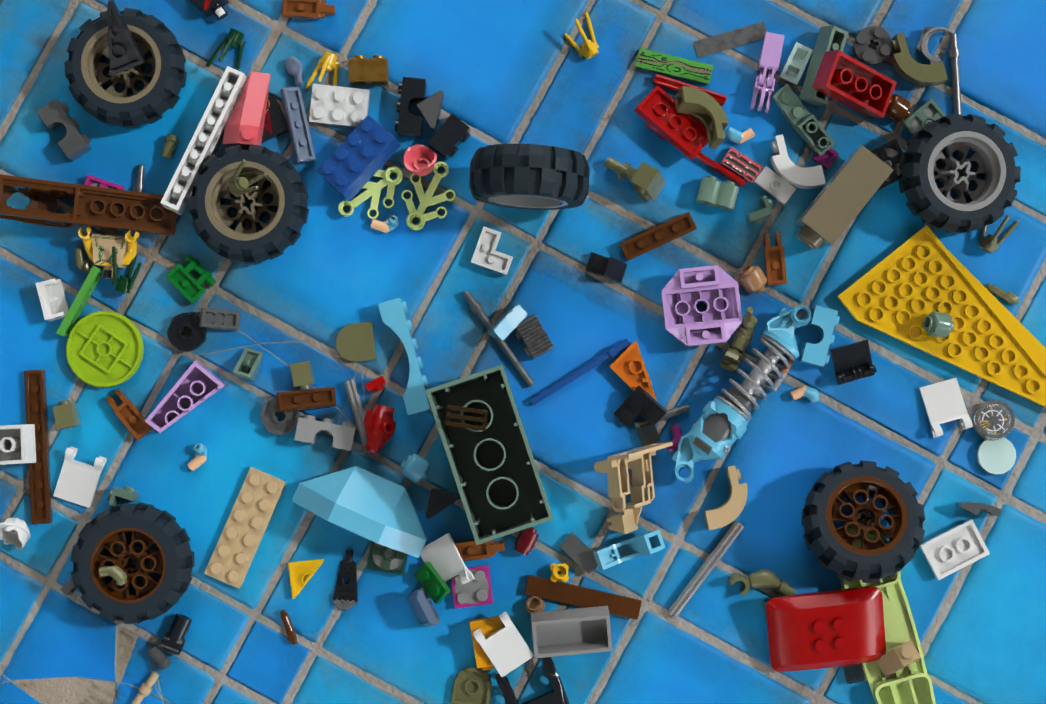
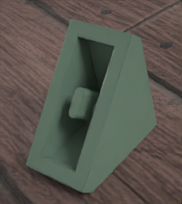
M245 348L232 375L255 381L264 353Z

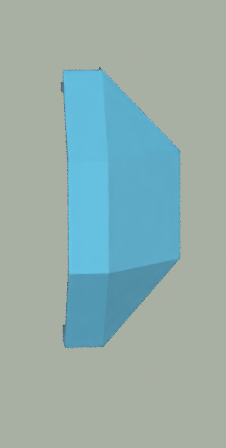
M354 466L301 482L291 500L328 522L377 544L419 558L427 540L407 487L360 466Z

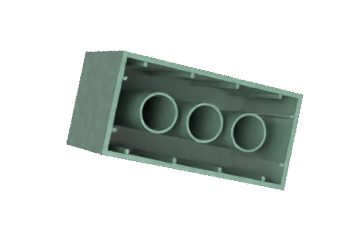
M503 364L425 390L476 545L554 520ZM447 405L488 410L486 430L445 425ZM451 410V414L483 418V414ZM450 418V422L482 426V422Z

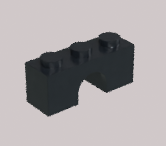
M403 77L402 82H399L398 94H401V101H397L396 112L399 113V120H395V131H398L399 137L422 138L423 118L412 115L409 112V108L413 102L425 100L426 79Z

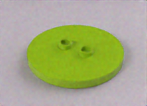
M97 311L80 319L70 331L66 343L67 361L74 374L83 382L96 387H114L126 382L137 372L144 355V343L137 326L124 315L112 311Z

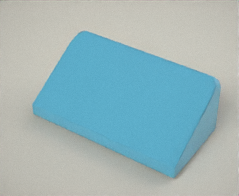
M520 305L511 306L487 331V334L499 340H505L527 316V313Z

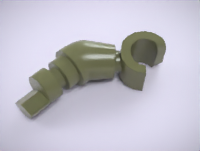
M752 307L747 308L741 325L738 326L730 344L731 348L727 349L720 363V366L728 371L736 372L743 358L741 353H744L753 338V330L757 323V318L752 315L754 312Z
M766 569L751 573L748 578L741 573H734L728 578L727 582L728 585H734L737 581L744 582V586L739 589L742 596L749 592L751 586L753 589L762 587L772 590L776 589V592L783 596L795 595L797 591L788 586V582L780 581L774 572Z

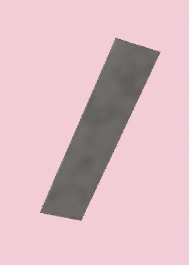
M763 21L694 41L693 43L697 56L700 58L764 39L767 30Z

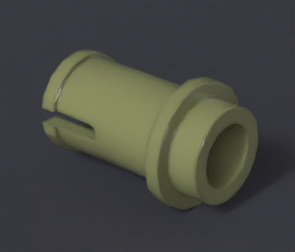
M167 134V137H164L166 141L161 156L173 159L176 144L179 143V137Z

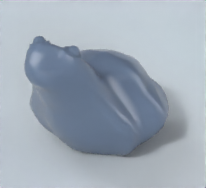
M290 56L284 63L285 68L294 77L295 85L302 86V62L296 57Z

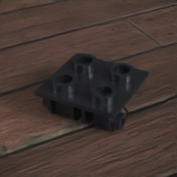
M868 340L830 350L837 385L869 377L877 372L875 365L872 364Z

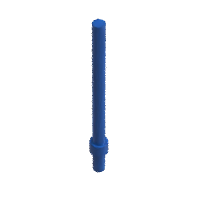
M625 339L616 346H610L606 349V352L529 400L533 405L537 404L609 358L613 359L618 356L620 351L631 344Z

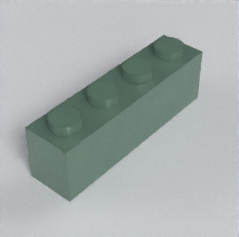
M834 25L820 27L799 100L813 106L827 105L829 96L812 88L824 53L835 50L843 52L848 31Z

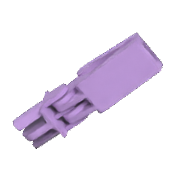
M765 32L757 67L759 75H756L752 91L751 110L754 109L757 94H759L757 111L762 110L765 96H767L764 112L768 113L775 85L774 74H776L779 68L784 35Z

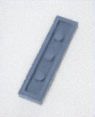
M300 86L282 88L280 92L296 164L313 162L316 158Z

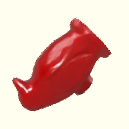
M374 405L372 410L369 409L364 418L367 443L364 449L372 455L378 454L393 436L396 428V422L393 421L395 408Z

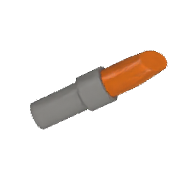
M787 360L789 362V366L791 367L793 361ZM789 369L779 370L782 379H774V389L772 391H777L781 382L786 378Z

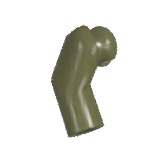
M84 248L74 249L76 267L84 273H89L94 265L93 262L85 259Z
M119 566L99 567L100 577L111 576L117 585L122 586L126 584L127 575Z

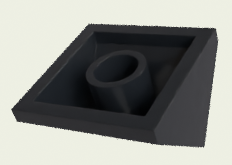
M435 488L431 489L426 512L427 520L460 499V494Z

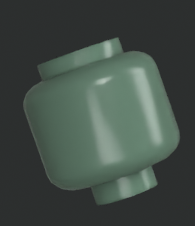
M933 311L924 318L923 328L929 336L944 338L953 330L954 322L949 314Z

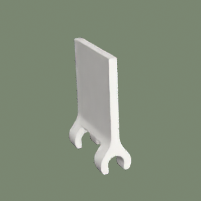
M957 378L919 388L933 438L943 435L940 426L943 423L960 419L963 430L973 427Z
M67 447L64 463L53 496L90 508L107 458L102 456L96 457L94 466L74 460L78 448Z
M449 533L423 547L420 553L423 561L430 562L444 582L459 575L462 584L475 579L472 572L466 567Z
M506 611L499 615L505 626L485 638L480 628L473 632L475 639L481 645L501 677L534 657L533 652Z

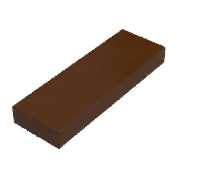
M334 387L276 393L278 412L336 407Z

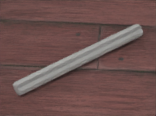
M738 521L733 523L669 608V614L675 618L680 614L743 530L744 526Z

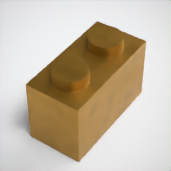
M356 55L354 58H349L350 84L388 85V59L381 55H375L373 58Z

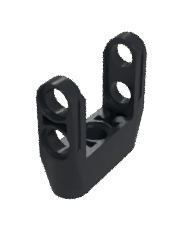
M543 658V666L554 690L521 704H570L552 658ZM499 673L496 674V680L506 703L518 704L506 676L501 677Z

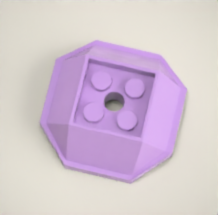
M718 265L679 269L661 291L665 330L686 346L727 342L742 322L738 282ZM697 302L705 303L706 310L704 312L697 310Z

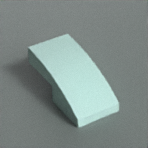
M796 42L780 77L797 85L813 50Z

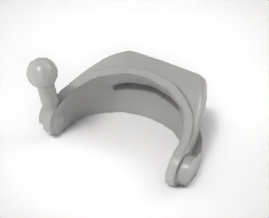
M924 27L916 49L933 62H940V59L932 57L928 52V40L939 31H946L949 35H952L954 33L953 28Z

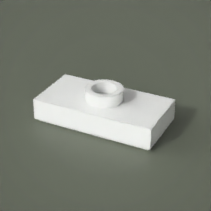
M767 166L754 181L783 205H785L796 190L795 187Z

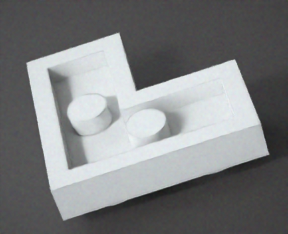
M483 226L471 263L507 275L513 257L496 251L502 233Z

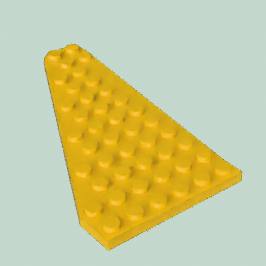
M927 225L837 296L856 321L1046 408V348L957 260ZM933 311L943 312L951 316L954 328L947 337H933L926 333L923 328V320L929 313Z

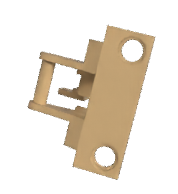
M672 442L645 445L608 456L607 460L598 461L594 464V469L597 473H608V492L612 509L615 512H621L620 515L607 519V522L612 523V525L608 526V529L622 534L638 530L637 524L642 507L650 504L655 498L651 456L656 455V450L673 446ZM628 469H632L633 486L631 487L629 485ZM631 493V502L626 504L625 495Z

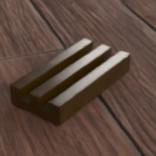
M447 405L445 425L485 431L488 410ZM451 410L483 414V418L451 414ZM450 418L482 422V426L450 422Z

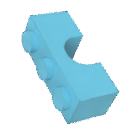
M818 305L812 307L811 320L808 325L816 327L820 331L821 337L816 344L803 343L798 362L820 368L828 364L830 353H828L829 345H833L835 339L833 330L834 327L838 326L840 316H837V310Z

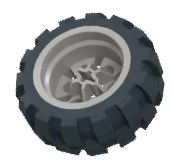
M960 114L948 115L925 125L907 142L908 148L906 152L901 154L898 166L902 170V178L898 179L900 192H905L909 201L906 203V206L914 216L919 215L923 219V224L935 230H945L946 233L974 231L993 224L1004 215L1005 208L1012 205L1017 195V190L1014 188L1015 184L1020 182L1021 167L1015 166L1014 157L1018 156L1013 142L1008 144L1003 137L1006 133L995 123L989 125L985 123L984 117L972 114L967 116H961ZM944 147H945V150H946V153H947V154H946V157H945L944 154L941 152V150H942ZM970 149L973 154L970 158H965ZM953 152L958 154V161L952 157ZM937 160L942 164L941 169L936 167ZM970 163H972L974 166L973 172L969 170L971 168ZM958 170H961L960 175H961L962 177H959V178H958V175H959V173L957 172ZM977 174H984V180L976 179L975 177H977ZM936 179L939 180L941 184L939 189L935 183ZM969 182L973 185L972 191L968 189ZM951 190L956 193L955 199L950 196ZM964 194L969 197L971 202L966 203Z
M537 144L488 145L478 148L471 159L469 188L475 200L486 204L534 210L569 209L581 206L589 193L590 168L585 155L566 148Z

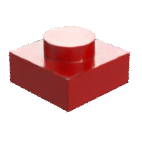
M380 376L365 385L369 392L374 391V393H377L385 388L384 385L387 382L384 376Z

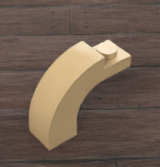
M735 465L725 467L730 487L729 496L725 503L717 508L703 510L707 530L722 528L730 524L740 515L746 504L747 483H739L738 480H741L739 468L736 469Z

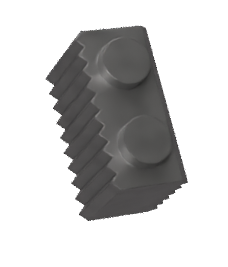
M535 314L522 321L514 331L519 341L523 339L526 345L523 349L528 357L532 356L533 359H536L554 348Z

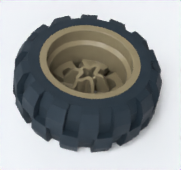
M125 8L120 13L144 59L150 51L153 57L145 60L142 64L130 68L127 72L122 71L111 77H105V72L110 70V64L100 62V59L103 55L110 60L108 52L109 21L107 11L100 12L99 18L93 21L89 18L79 27L81 32L76 39L71 38L66 50L69 53L68 61L64 62L65 77L70 83L69 90L84 110L100 122L113 127L115 125L122 126L125 129L140 128L141 124L148 122L152 124L163 118L162 114L167 109L174 108L180 99L178 95L181 88L185 87L187 73L185 72L184 63L186 59L183 49L174 34L162 21L153 15L142 13L141 10ZM146 66H152L150 73H144ZM145 78H152V80L148 83L145 81ZM108 82H114L106 90L103 89L102 85ZM139 83H144L143 90L137 91L136 86ZM125 85V90L122 93H118V86ZM130 89H132L133 96L128 97Z
M251 144L249 147L236 145L225 148L224 153L218 156L214 154L204 162L206 166L200 174L196 173L191 184L193 190L192 195L188 197V212L192 215V225L197 235L206 243V246L231 261L253 264L267 259L273 260L284 254L283 251L287 247L295 244L301 236L300 231L303 224L307 223L309 213L307 199L309 197L306 186L298 171L285 157L264 146ZM243 159L246 160V163L238 177H244L249 181L264 172L267 173V176L255 182L259 185L257 191L242 194L238 199H233L232 193L229 190V184L231 183L229 178L234 175ZM268 180L272 185L263 192V187ZM273 195V202L266 204V196ZM221 198L230 200L231 205H220ZM246 198H248V200H250L251 202H253V203L250 204L251 210H250L247 206H244V205L247 204V199H246ZM278 207L277 213L269 211V208ZM232 209H237V216L234 218H230V211ZM264 214H270L271 216L270 221L267 223L262 222ZM251 220L253 222L252 228L245 230V222ZM240 221L235 231L229 228L234 222ZM257 223H260L263 229L257 232Z

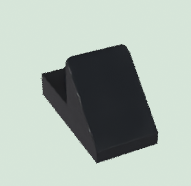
M591 252L585 271L621 283L627 264L612 257L607 258Z

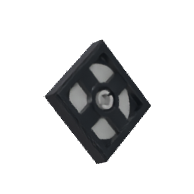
M896 139L871 151L893 169L892 173L878 190L902 178V170L898 166L903 152Z

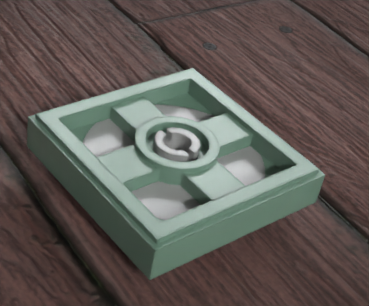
M930 98L901 124L913 136L924 128L925 125L947 115Z

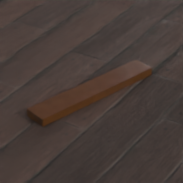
M533 575L528 576L525 594L584 608L608 606L609 613L637 620L642 602L639 599L569 583L552 582L550 579Z

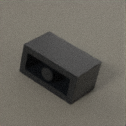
M451 113L430 139L428 145L444 159L453 158L459 150L457 148L461 142L465 143L470 137V127Z

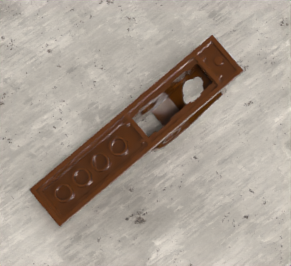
M0 174L1 219L59 228L88 225L175 235L177 213L162 206L160 202L164 195ZM19 192L30 199V204L25 209H18L8 206L6 201L13 193ZM57 199H74L73 214L56 213Z

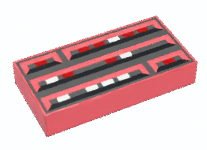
M733 147L729 149L720 163L752 184L763 166Z

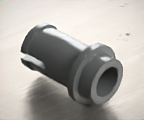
M158 645L148 652V655L157 663L158 669L161 668L163 671L171 664V658H167Z

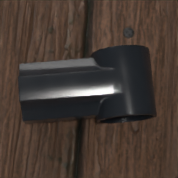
M177 613L169 631L161 642L160 648L179 655L184 646V638L192 619Z

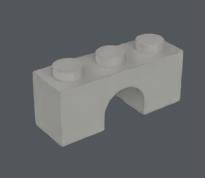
M304 414V418H298L294 440L316 444L317 435L321 431L327 430L333 436L332 447L353 451L357 428L353 427V423L342 421V424L338 425L334 424L335 420L323 418V421L315 420L316 416Z

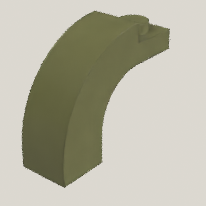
M904 32L898 33L892 38V50L896 54L892 55L890 61L900 77L911 84L922 87L940 85L948 80L943 61L930 65L918 63L911 57L908 51Z
M682 86L675 95L677 113L690 114L697 117L706 128L709 148L717 149L725 139V132L723 130L729 124L725 111L713 97L704 91Z

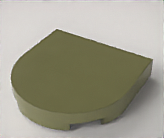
M373 322L349 324L339 331L336 338V347L344 359L352 362L376 360Z
M477 667L462 669L455 677L450 703L489 704L492 682L487 672Z

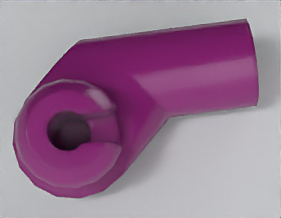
M679 424L670 426L673 435L671 441L673 446L667 447L669 452H676L678 450V444L683 436Z

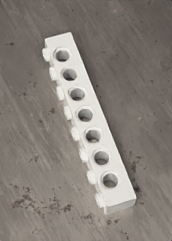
M227 66L160 202L164 208L179 215L183 214L188 204V197L192 195V181L196 173L200 174L206 166L204 162L210 158L247 82L244 73Z

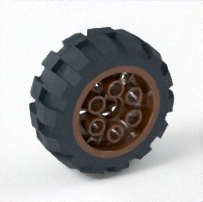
M861 460L859 464L846 462L835 466L834 470L829 473L825 472L815 482L802 510L801 525L804 526L805 534L803 537L808 550H813L817 556L816 561L826 570L828 568L838 573L837 577L848 581L859 579L863 583L877 582L887 576H893L901 571L915 556L925 533L923 529V522L925 521L924 508L921 503L918 504L916 499L918 493L910 482L905 484L898 477L899 472L888 466L885 469L877 467V463ZM855 496H862L864 498V502L860 503L856 501ZM847 497L850 503L844 502L841 499ZM879 501L884 508H877L874 502ZM841 509H848L851 515L845 516ZM860 518H862L863 521H867L865 525H863L862 522H858ZM880 520H886L889 523V527H883ZM833 522H845L844 526L836 529ZM847 527H849L852 530L855 529L856 534H849L847 532ZM866 533L874 535L875 540H869ZM880 533L889 539L887 543L882 540ZM856 539H861V549L854 547Z

